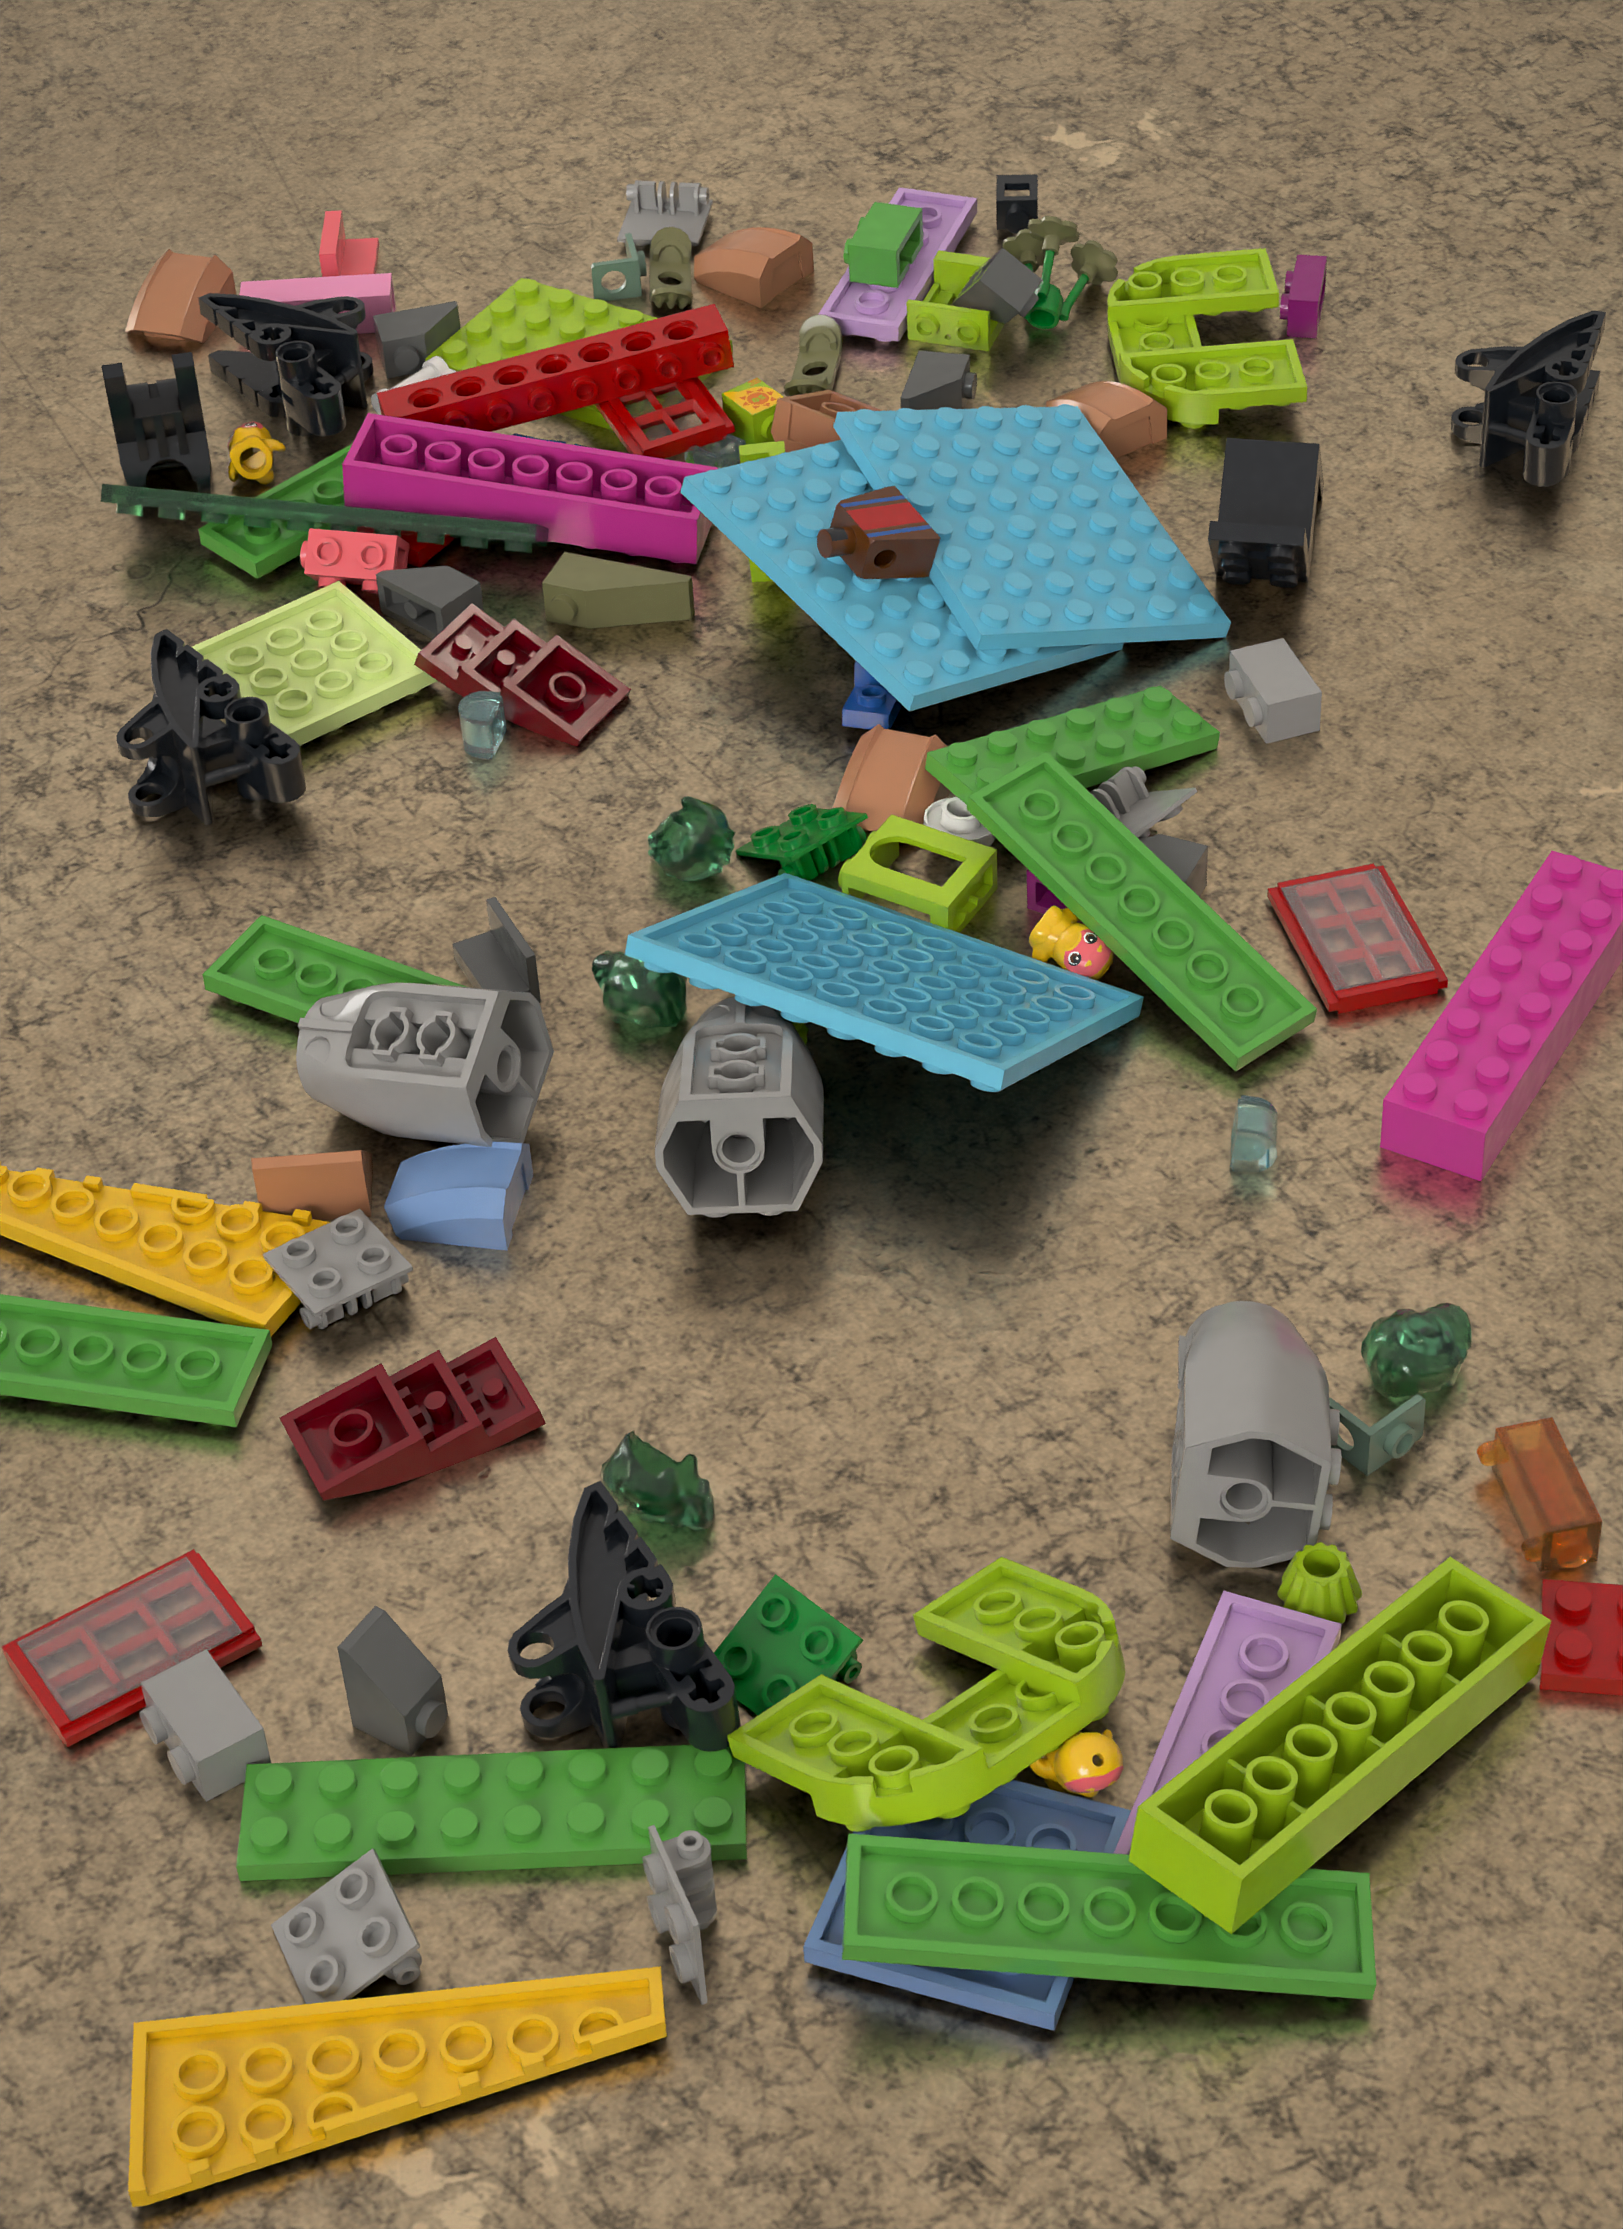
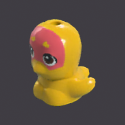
M253 421L239 426L228 439L227 447L231 460L228 466L229 479L232 482H236L240 474L263 485L274 480L273 452H284L286 447L280 441L272 439L268 429L261 423Z
M1055 905L1051 906L1029 936V944L1033 948L1032 958L1047 963L1049 958H1053L1062 969L1094 980L1100 979L1111 966L1114 952L1086 925L1077 923L1081 920L1068 908L1060 909Z
M1106 1729L1101 1734L1098 1732L1082 1733L1079 1731L1064 1741L1060 1748L1047 1753L1029 1767L1035 1774L1044 1778L1051 1790L1066 1794L1076 1793L1092 1798L1097 1795L1099 1790L1111 1786L1119 1779L1123 1770V1756L1119 1746L1113 1740L1111 1730Z

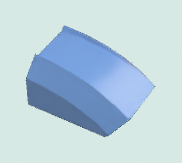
M492 1142V1147L459 1144L420 1153L402 1161L384 1205L395 1235L401 1240L507 1251L513 1236L512 1228L525 1190H529L533 1178L530 1145L512 1142Z

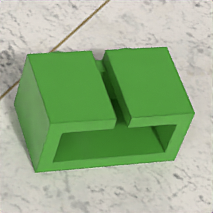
M880 202L873 203L867 215L860 218L857 231L852 239L848 238L845 243L843 258L844 263L849 264V279L851 282L893 288L899 287L909 270V264L914 262L924 245L922 208Z

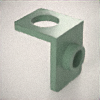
M631 233L625 234L626 259L596 262L591 265L594 299L612 301L642 297L640 277L647 276L644 251H636ZM611 271L621 272L625 276L624 284L618 289H606L601 284L602 278L606 273Z
M1419 1394L1413 1396L1371 1427L1329 1397L1330 1409H1338L1340 1411V1423L1349 1430L1354 1441V1446H1351L1338 1434L1337 1444L1331 1445V1448L1341 1449V1457L1366 1476H1369L1392 1458L1398 1459L1404 1456L1423 1435L1426 1399Z

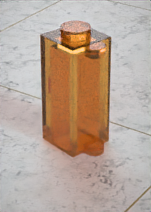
M1550 1417L1496 1428L1495 1440L1480 1445L1477 1449V1455L1482 1465L1492 1466L1496 1479L1525 1539L1521 1545V1551L1528 1562H1535L1539 1572L1560 1568H1575L1585 1563L1597 1561L1602 1519L1553 1418Z

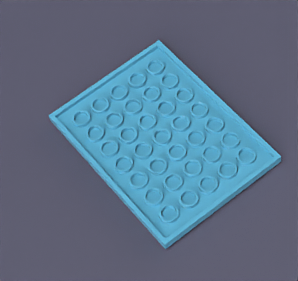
M1062 404L1057 407L1022 405L1018 408L982 406L978 409L941 407L936 410L901 408L893 411L860 409L851 412H837L833 428L872 489L875 491L895 486L941 538L929 577L976 651L1226 638L1231 621L1078 406Z
M842 440L818 444L813 447L781 453L754 461H746L741 464L684 477L681 493L908 711L1122 650L1124 643L976 651L930 577L862 579L856 576L840 556L822 557L817 547V535L820 530L830 528L836 505L843 499L874 491Z
M787 873L780 874L628 935L625 955L643 961L644 967L648 970L658 973L674 972L689 978V983L695 987L708 990L721 989L735 994V1000L742 1004L768 1006L781 1011V1016L786 1020L797 1023H815L828 1028V1034L844 1040H862L875 1045L874 1049L880 1054L890 1057H909L922 1062V1067L927 1071L936 1074L946 1075L953 1073L970 1079V1084L973 1087L987 1092H999L1139 1017L1144 999L1141 995Z

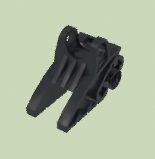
M208 293L198 297L201 315L218 326L219 329L231 338H234L244 348L250 350V352L218 350L208 354L211 372L224 382H228L230 387L239 394L244 395L248 401L259 407L266 415L273 418H286L287 429L291 434L296 436H331L338 434L346 427L344 406L366 408L368 406L364 382L373 374V363L369 354L360 352L358 333L355 330L358 328L357 325L366 318L365 305L361 300L350 296H340L293 306L269 299L236 294Z
M1592 310L1571 318L1542 333L1524 347L1500 346L1471 349L1457 356L1455 359V375L1463 381L1470 382L1471 386L1480 388L1485 394L1484 402L1475 404V407L1459 408L1452 413L1451 430L1453 434L1463 440L1481 444L1480 467H1488L1525 449L1523 478L1528 483L1543 487L1553 486L1560 483L1570 473L1572 453L1579 447L1599 388L1600 371L1591 370L1605 329L1606 312ZM1462 422H1473V423H1479V424L1468 425V424H1464V423H1462Z
M192 352L172 355L176 378L157 380V383L154 384L143 382L127 385L122 362L101 365L120 465L135 508L147 507L144 489H147V478L150 472L185 467L190 472L193 481L197 482L199 498L211 497V459Z
M168 629L155 634L150 653L154 687L152 702L142 708L117 734L118 750L123 757L131 760L148 758L143 774L137 780V784L131 787L128 792L131 810L139 816L159 817L188 806L204 825H211L213 823L214 785L235 778L238 792L248 800L268 799L276 803H286L300 798L306 791L300 746L294 739L270 722L266 702L257 697L241 698L239 683L227 673L224 674L223 670L210 660H204L202 654L188 644L185 645L183 640ZM137 738H142L144 740V742L138 744L129 743L130 741ZM151 794L162 795V797L155 801H141Z
M598 1481L585 1487L573 1518L568 1553V1580L563 1593L515 1631L508 1643L507 1651L512 1669L522 1677L539 1679L535 1684V1688L527 1692L521 1700L520 1712L525 1728L533 1735L552 1739L594 1725L604 1748H622L628 1716L659 1707L663 1721L670 1727L681 1730L687 1741L695 1748L703 1751H719L729 1747L727 1735L741 1727L735 1685L729 1673L704 1640L702 1623L699 1616L690 1609L676 1607L674 1587L670 1576L661 1564L658 1565L657 1558L642 1537H638L637 1530L622 1510L619 1511L618 1504L603 1483ZM535 1643H545L553 1648L551 1652L537 1659H526L520 1655L524 1648ZM550 1701H556L565 1706L563 1712L552 1719H539L533 1715L537 1708Z

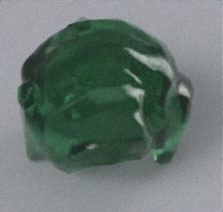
M684 796L681 799L683 807L679 811L671 812L659 824L657 829L648 835L647 846L649 856L667 876L676 877L682 882L703 880L712 875L722 873L723 866L730 863L731 852L735 844L733 837L736 832L730 828L726 815L720 808L705 801Z
M607 950L594 958L592 972L595 981L601 989L603 1006L614 1023L620 1022V1018L644 1027L655 1028L674 1027L683 1020L684 1013L687 1010V977L674 972L658 973L648 970L644 967L643 961L625 955V952L621 951L613 952Z
M1440 1303L1421 1312L1413 1309H1398L1390 1316L1381 1317L1376 1320L1361 1344V1355L1375 1390L1386 1398H1401L1404 1396L1412 1397L1427 1391H1439L1444 1384L1452 1387L1456 1382L1464 1360L1467 1358V1350L1472 1344V1328L1468 1314L1460 1306L1451 1303Z
M634 1431L625 1434L611 1457L602 1464L600 1474L603 1485L618 1506L626 1507L631 1514L637 1515L641 1521L647 1523L657 1522L662 1525H672L675 1528L689 1527L696 1531L708 1529L712 1525L715 1514L714 1497L709 1481L699 1476L697 1457L694 1454H687L682 1461L676 1462L649 1443L642 1441L635 1435Z

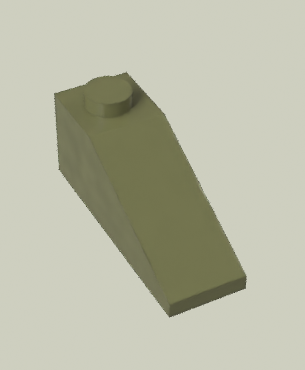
M564 552L542 582L546 621L593 629L690 620L695 615L692 576Z

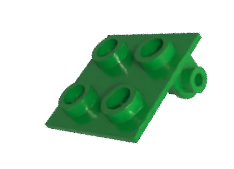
M815 804L804 805L792 810L788 814L789 820L778 826H768L754 832L750 836L751 841L736 849L735 852L736 855L779 860L782 868L778 871V875L787 873L810 881L819 876L818 874L826 872L829 867H835L839 862H843L857 854L863 847L862 844L867 840L864 830L857 824L866 820L868 816L867 813L845 811L843 807L821 809L817 808Z
M775 1574L718 1646L714 1654L731 1676L735 1685L737 1700L756 1715H760L821 1674L837 1682L842 1680L846 1683L853 1682L862 1669V1664L857 1661L856 1650L864 1640Z

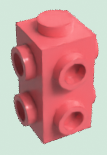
M309 528L308 541H304L301 546L300 562L301 566L305 568L304 574L318 581L319 588L340 581L344 586L346 584L362 585L363 592L378 594L376 574L384 570L407 569L410 544L397 535Z

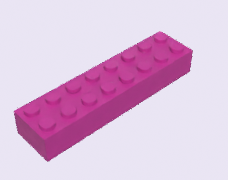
M368 413L342 463L345 509L362 511L367 514H382L406 518L410 521L433 522L451 525L454 528L477 529L494 532L498 535L521 536L537 539L542 542H558L577 545L586 549L621 552L630 556L666 559L674 563L697 564L712 522L681 493L684 477L716 470L718 467Z
M1556 851L1550 852L1383 1099L1381 1148L1482 1181L1623 960L1622 870L1585 861L1573 855H1565Z

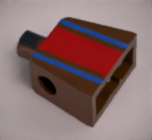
M889 486L841 500L836 505L830 528L819 531L817 547L819 553L824 558L840 556L856 576L862 579L929 577L941 538L895 486Z

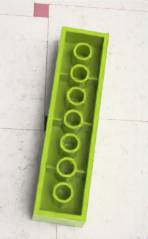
M1449 1557L1141 1803L1137 1809L1129 1862L1232 1934L1534 1678L1539 1672L1551 1620L1457 1560Z

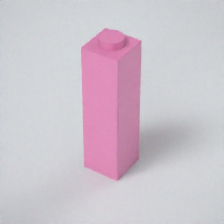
M392 273L241 282L239 295L269 299L293 306L340 296L357 298L364 303L366 313L364 321L358 324V328L355 329L358 334L375 333L374 315L396 312Z

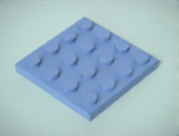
M1012 1780L971 1803L970 1809L961 1816L950 1819L936 1817L905 1825L874 1827L861 1832L853 1831L852 1834L1114 1853L1131 1810ZM845 1849L803 1946L804 1962L1055 2031L1074 1977L842 1960L846 1872Z

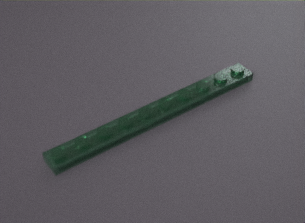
M102 484L101 502L115 505L116 514L143 517V509L159 510L158 518L185 521L186 513L201 514V522L228 525L229 517L244 518L243 526L271 529V521L287 522L286 530L309 533V528L314 529V525L330 526V530L357 532L358 529L374 530L373 534L397 535L400 538L401 533L417 534V542L444 545L445 537L461 538L460 546L476 549H488V541L504 542L505 551L532 553V545L547 546L549 528L530 523Z

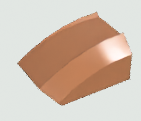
M752 227L734 231L694 256V279L697 283L759 308L764 307L774 297L814 272L813 243L802 235L769 227Z
M168 249L156 261L146 276L133 304L125 332L205 343L217 326L201 315L198 297L208 293L236 294L233 271L216 255L204 257L174 253Z
M1112 381L1089 383L1047 401L1045 406L1057 407L1062 404L1078 406L1115 459L1167 438V408L1141 391L1125 384Z
M832 390L777 398L771 434L775 442L784 441L785 452L787 453L841 440L833 428L837 412H851L860 409L882 410Z
M878 724L863 734L856 745L839 786L833 808L843 807L845 811L867 813L868 818L857 825L864 832L868 833L877 831L891 814L923 825L925 810L932 803L948 798L951 792L925 769L927 752L947 746L935 734L931 737L884 729Z

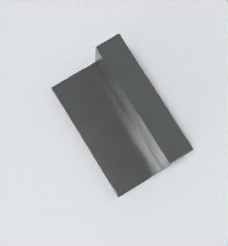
M497 898L487 899L486 905L490 931L453 943L455 961L473 988L528 992L538 1002H541L534 952Z

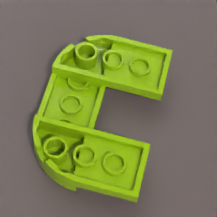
M1266 248L1158 258L1134 267L1133 275L1126 282L1118 278L1108 294L1107 331L1119 383L1137 389L1167 408V420L1180 422L1187 428H1200L1205 424H1219V409L1242 410L1250 406H1287L1292 403L1307 402V383L1293 339L1202 346L1194 319L1195 314L1215 316L1222 312L1244 310L1260 312L1264 309L1279 308V290Z
M1000 1557L913 1614L919 1636L997 1668L996 1671L923 1720L821 1674L727 1735L734 1758L810 1794L818 1817L844 1824L851 1831L861 1832L874 1827L905 1825L936 1817L950 1819L961 1816L970 1809L971 1803L981 1799L999 1786L1009 1783L1022 1770L1047 1753L1060 1748L1064 1741L1091 1722L1107 1715L1109 1706L1120 1692L1125 1678V1662L1113 1614L1109 1607L1093 1593Z

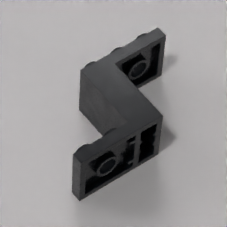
M1226 438L1218 521H1210L1208 534L1216 576L1223 577V581L1239 585L1249 584L1251 579L1270 580L1271 585L1282 588H1293L1297 586L1298 582H1309L1317 500L1322 501L1324 488L1320 444Z

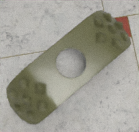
M664 227L657 231L651 239L649 253V298L658 308L664 303H667L670 309L677 304L680 310H683L687 305H692L691 241L688 235L680 228ZM672 277L678 279L681 283L678 285H667L659 279Z
M815 315L803 322L799 330V354L792 380L784 386L785 396L832 390L842 354V333L835 319L827 315ZM815 367L827 368L818 375H804L806 371Z

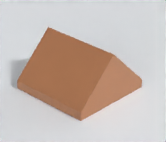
M357 1150L251 1158L258 1203L262 1204V1209L265 1212L292 1216L295 1209L311 1211L312 1219L334 1220L357 1209H361L367 1217H371L372 1153Z

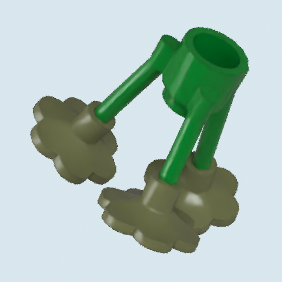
M1044 216L1042 219L1029 220L1028 229L1020 230L1016 237L1006 238L1002 244L1006 251L1032 272L1037 271L1039 266H1043L1042 282L1034 292L1039 298L1024 317L1032 326L1039 329H1052L1057 326L1059 320L1068 321L1071 308L1086 284L1100 285L1103 281L1113 282L1118 276V270L1115 267L1118 260L1113 252L1104 250L1102 245L1094 240L1087 241L1085 245L1077 243L1071 248L1070 254L1073 258L1071 266L1077 273L1078 280L1063 302L1060 289L1050 284L1054 256L1058 255L1060 245L1066 242H1077L1080 233L1077 231L1075 223L1062 221L1054 216Z

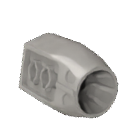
M395 982L379 984L319 999L309 1009L305 1018L300 1017L297 1026L300 1029L297 1040V1070L304 1090L312 1099L363 1126L383 1134L492 1147V1142H524L554 1053L540 1003L528 992L423 983Z
M734 997L724 999L709 1007L700 1016L682 1040L669 1067L659 1099L655 1142L656 1169L687 1215L703 1214L708 1217L717 1218L730 1213L758 1212L763 1215L772 1216L785 1211H798L823 1163L824 1095L822 1078L795 1026L791 1021L781 1016V1011L765 1005H745L736 1001Z
M1234 1301L1214 1306L1202 1313L1189 1327L1186 1336H1179L1178 1389H1180L1171 1455L1170 1539L1225 1567L1259 1568L1291 1560L1296 1552L1303 1550L1305 1545L1314 1546L1317 1543L1319 1529H1330L1333 1497L1332 1494H1326L1329 1484L1338 1485L1340 1478L1341 1449L1331 1448V1445H1336L1338 1440L1340 1411L1338 1409H1330L1329 1383L1326 1373L1314 1351L1288 1317L1275 1308L1258 1302Z

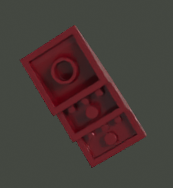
M473 603L418 653L414 663L415 666L455 693L494 715L534 733L576 747L629 696L631 691L629 687L557 634L546 643L517 620L513 619L504 627Z
M496 1337L446 1363L441 1352L438 1350L391 1376L387 1374L382 1363L279 1417L323 1501L379 1490L429 1475L492 1451L546 1424L540 1409Z

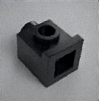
M1038 174L997 175V230H1008L1011 233L1017 234L1020 230L1028 229L1029 220L1038 219ZM1029 190V196H1005V191Z

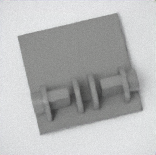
M636 180L634 184H628L626 198L631 203L617 242H625V234L631 233L634 245H649L657 231L664 227L680 228L688 235L691 246H698L713 204V200H709V188L702 187L701 183H679L678 186L677 182H671L669 198H667L665 181L659 182L658 192L656 190V181Z
M1134 766L1132 768H1122L1118 773L1102 783L1098 789H1094L1090 793L1138 839H1143L1150 835L1149 828L1157 822L1168 820L1179 814L1183 810L1181 804L1197 793L1196 787L1148 792L1144 784L1146 782L1145 773L1141 768Z
M361 1209L341 1216L326 1225L263 1254L265 1261L304 1304L305 1307L300 1309V1314L309 1329L316 1326L324 1329L329 1324L345 1317L343 1307L349 1315L356 1314L358 1312L356 1298L364 1308L372 1306L373 1302L375 1303L391 1294L401 1292V1285L409 1282L407 1273L413 1271L412 1265Z
M655 1825L648 1827L651 1854L642 1857L645 1874L654 1893L647 1897L649 1910L658 1933L661 1934L669 1931L674 1944L669 1946V1952L680 1983L683 1984L691 1981L700 2003L703 2005L708 2003L700 1930L707 1928L717 1915L711 1846L707 1838L694 1830L685 1831L678 1837L662 1842Z
M373 1848L271 1924L305 2004L350 2000L383 1974L390 1979H395L398 1984H409L415 1981L421 1972L419 1967L422 1963V1957L417 1950L421 1946L384 1867Z

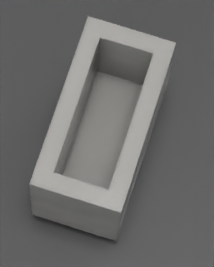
M1284 638L1230 651L1229 671L1224 674L1227 694L1231 700L1236 699L1243 709L1247 724L1250 727L1256 728L1266 744L1320 731L1322 691Z
M207 1649L141 1682L147 1708L141 1710L139 1714L147 1734L154 1744L162 1741L165 1742L170 1749L167 1751V1755L177 1778L183 1785L192 1781L206 1802L245 1782L247 1764L271 1763L264 1728Z

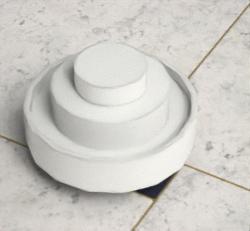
M958 797L941 799L932 803L925 810L923 823L925 826L988 847L995 840V836L967 810V805Z

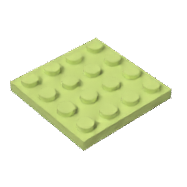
M340 581L192 646L193 649L204 656V660H210L221 668L224 674H229L239 683L241 698L257 697L264 700L268 705L270 722L294 739L299 746L330 731H335L364 715L376 712L409 694H414L422 688L437 682L436 679L414 665L417 655L421 650Z

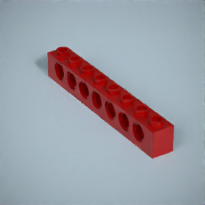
M714 303L377 393L381 414L385 416L492 432L732 368L734 363L728 329Z

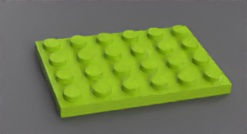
M520 278L427 356L425 362L434 356H439L450 369L458 372L658 318L643 314L638 310H629L612 305L601 299H592L578 295L567 289H558L544 285L533 279ZM730 339L731 351L733 355L732 340ZM709 373V374H706V375H702V376H698V377H699L700 380L703 382V381H705L712 373ZM679 390L656 396L664 408L678 404L685 399ZM648 399L625 406L633 418L656 411ZM595 404L560 413L563 416L612 430ZM653 427L644 429L643 432L646 434V433L649 432Z

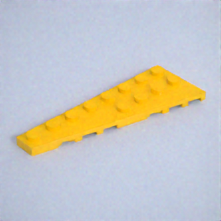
M0 1162L1 1236L224 1324L269 1330L270 1336L301 1304V1301L265 1261L263 1254L330 1223L312 1219L311 1211L295 1209L293 1215L290 1216L265 1212L262 1209V1204L257 1202L244 1201L243 1204L228 1206L216 1204L213 1199H208L207 1194L134 1183L129 1190L104 1186L101 1177L86 1175L83 1182L55 1178L54 1170L37 1167L36 1170L18 1172L8 1170L7 1166H2Z
M661 1966L134 2022L128 2193L132 2207L156 2203L667 2037Z

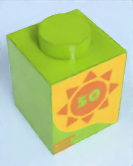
M754 378L723 392V411L732 421L735 432L730 435L744 445L775 442L771 434L777 398L784 396L759 378Z

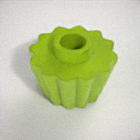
M1318 1542L1314 1546L1305 1545L1302 1551L1295 1553L1282 1575V1584L1277 1592V1596L1284 1601V1608L1343 1624L1346 1615L1358 1612L1357 1601L1362 1597V1590L1347 1554L1343 1551H1338L1336 1545L1326 1546L1324 1543Z

